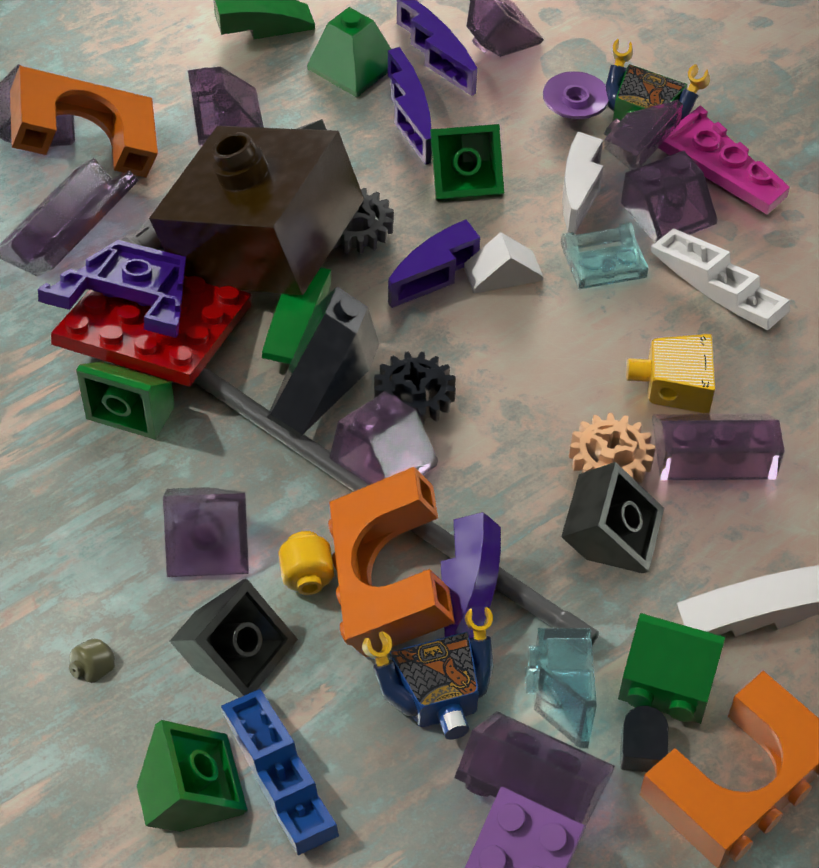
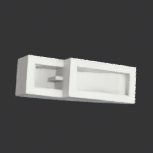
M577 132L569 150L562 198L567 232L575 235L600 191L603 165H600L603 140L581 132Z

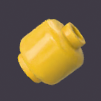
M301 531L292 534L281 545L278 551L283 584L289 589L297 591L302 595H313L320 592L323 587L331 582L334 577V566L330 544L326 539L311 531Z

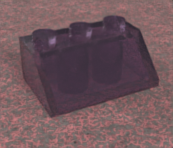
M653 414L652 423L660 480L777 479L785 450L779 420L769 414Z
M496 711L472 730L454 778L466 783L465 787L470 792L484 797L491 795L496 798L500 787L504 786L587 825L613 773L615 765Z

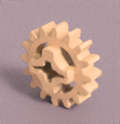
M608 413L607 420H601L598 415H593L591 425L582 421L579 431H573L569 450V458L573 459L572 469L573 471L582 470V473L616 462L634 480L642 483L645 473L651 472L654 460L655 445L650 444L652 435L650 432L641 433L642 424L640 422L632 426L628 424V416L626 415L620 421L615 420L613 413Z

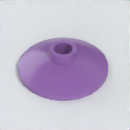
M573 71L555 75L547 81L543 89V99L547 107L554 113L570 119L594 117L605 110L609 101L604 82L584 72Z

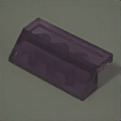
M95 158L81 164L0 243V259L35 276L54 269L139 180L130 170L112 179Z

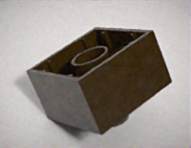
M216 126L149 217V220L164 251L186 257V277L197 276L204 279L205 283L219 288L231 286L238 290L303 296L360 207L364 196L339 131Z

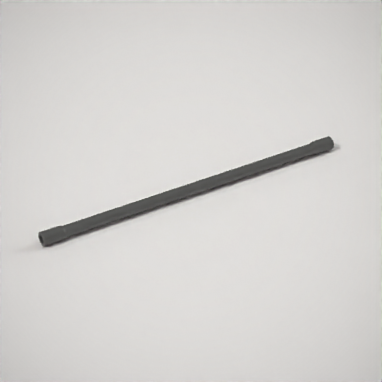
M206 367L195 379L194 383L353 492L375 483L305 434L298 438L268 419V409ZM433 521L410 530L448 557L455 558L454 536ZM499 567L496 590L548 624L558 635L586 653L591 649L599 636V631L571 612L562 610Z

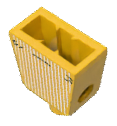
M712 334L653 339L648 359L628 358L626 380L648 382V400L652 404L709 414L715 392Z

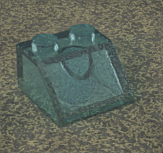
M538 628L536 645L528 646V667L525 668V692L533 693L534 710L578 748L589 747L597 707L591 628Z

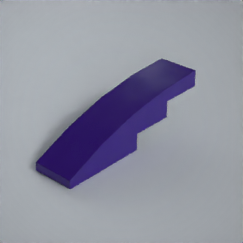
M397 0L396 24L411 33L410 45L425 54L424 66L470 96L476 94L478 68L464 45L437 16L417 0Z
M397 47L388 50V77L391 80V100L395 104L394 124L424 164L427 165L432 160L431 117L424 89L413 66L401 48Z

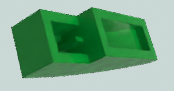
M213 0L214 13L221 35L250 30L253 40L315 30V22L308 4L297 0Z
M320 268L303 296L281 294L262 350L263 359L285 364L291 363L315 307L330 293L331 269Z

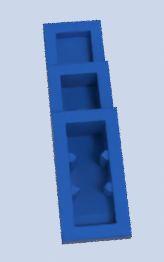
M258 689L221 705L222 712L255 779L297 855H301L339 837L337 824L318 796L315 781L297 755L295 742L262 690Z

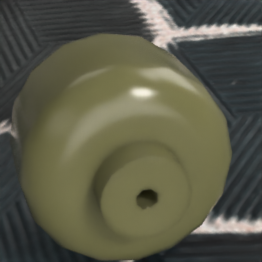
M89 639L71 650L69 670L74 678L82 676L87 682H96L114 669L115 657L111 648L102 640Z

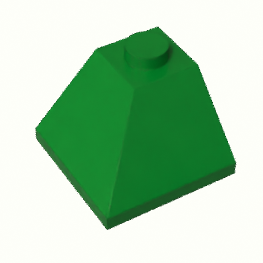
M348 7L327 23L307 64V70L357 98L388 73V50H391V47L374 20Z
M499 124L430 129L435 199L504 194Z
M160 720L155 724L137 783V791L147 827L182 832L241 816L248 811L227 734Z

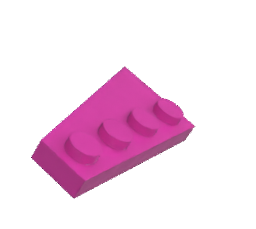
M701 105L659 138L658 149L766 215L788 197L790 187L762 161H754L748 155L749 149L745 145L731 140L726 135L727 129L719 122L713 123L707 117L708 111Z

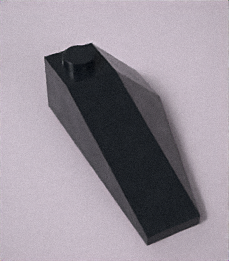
M337 286L315 307L269 411L268 419L300 438L369 371L379 347V341L368 306Z

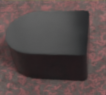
M638 706L630 710L626 715L621 733L620 769L648 772L668 754V722L663 713L656 708Z

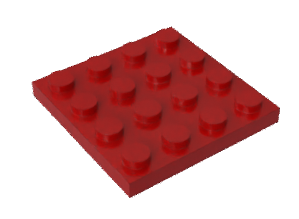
M185 276L179 333L175 338L144 330V316L152 306H141L135 301L120 297H107L101 292L89 290L51 332V345L190 387L251 307L252 294L231 286L219 288L205 283L204 279L197 276Z

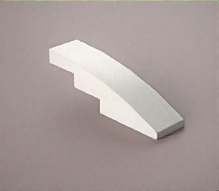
M674 228L651 246V252L701 293L734 314L766 330H769L790 312L789 299L761 288L760 276L731 264L730 252Z
M819 565L757 577L678 602L677 606L685 626L716 635L732 630L735 637L774 622L777 629L818 615Z

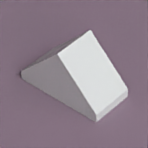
M501 232L464 263V269L473 293L543 281V275L533 251Z

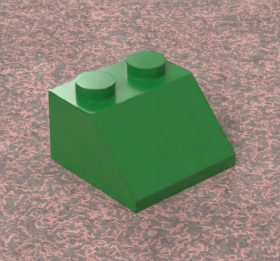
M104 362L80 364L76 369L87 420L154 440L157 439L175 407L172 382L156 376L135 372L120 365L115 366Z
M640 613L625 666L618 700L628 702V704L635 708L638 706L656 708L678 721H693L701 724L725 637Z

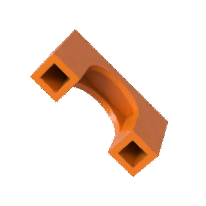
M19 66L10 89L12 148L47 155L57 131L56 116L75 115L90 120L107 134L112 145L114 171L147 178L158 154L151 97Z
M414 466L329 502L331 519L328 521V526L334 539L335 548L332 560L338 574L339 586L336 588V596L341 605L343 622L340 623V632L347 645L353 646L362 655L368 657L362 649L363 641L365 638H369L373 650L380 652L383 644L379 638V632L387 633L391 637L392 647L455 623L449 587L430 569L390 585L372 586V568L381 549L394 537L438 519L433 485Z
M764 670L734 696L728 718L756 741L769 755L775 770V779L761 789L748 792L723 788L711 781L683 754L674 748L644 775L639 794L716 868H720L730 858L734 862L740 860L753 845L751 838L760 830L765 834L770 832L783 816L781 810L789 803L794 806L800 804L812 789L810 783L819 776V718Z

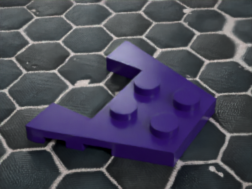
M116 240L86 258V265L77 271L68 269L60 274V281L50 287V284L45 283L38 288V302L68 310L73 307L86 289L101 292L107 297H120L135 301L141 306H152L144 316V330L176 338L179 333L186 257Z

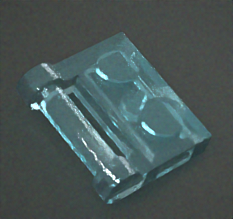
M631 222L621 223L618 228L577 235L574 232L562 233V249L578 289L647 278L648 265L636 241ZM615 242H621L622 244L620 246L579 252L580 248Z

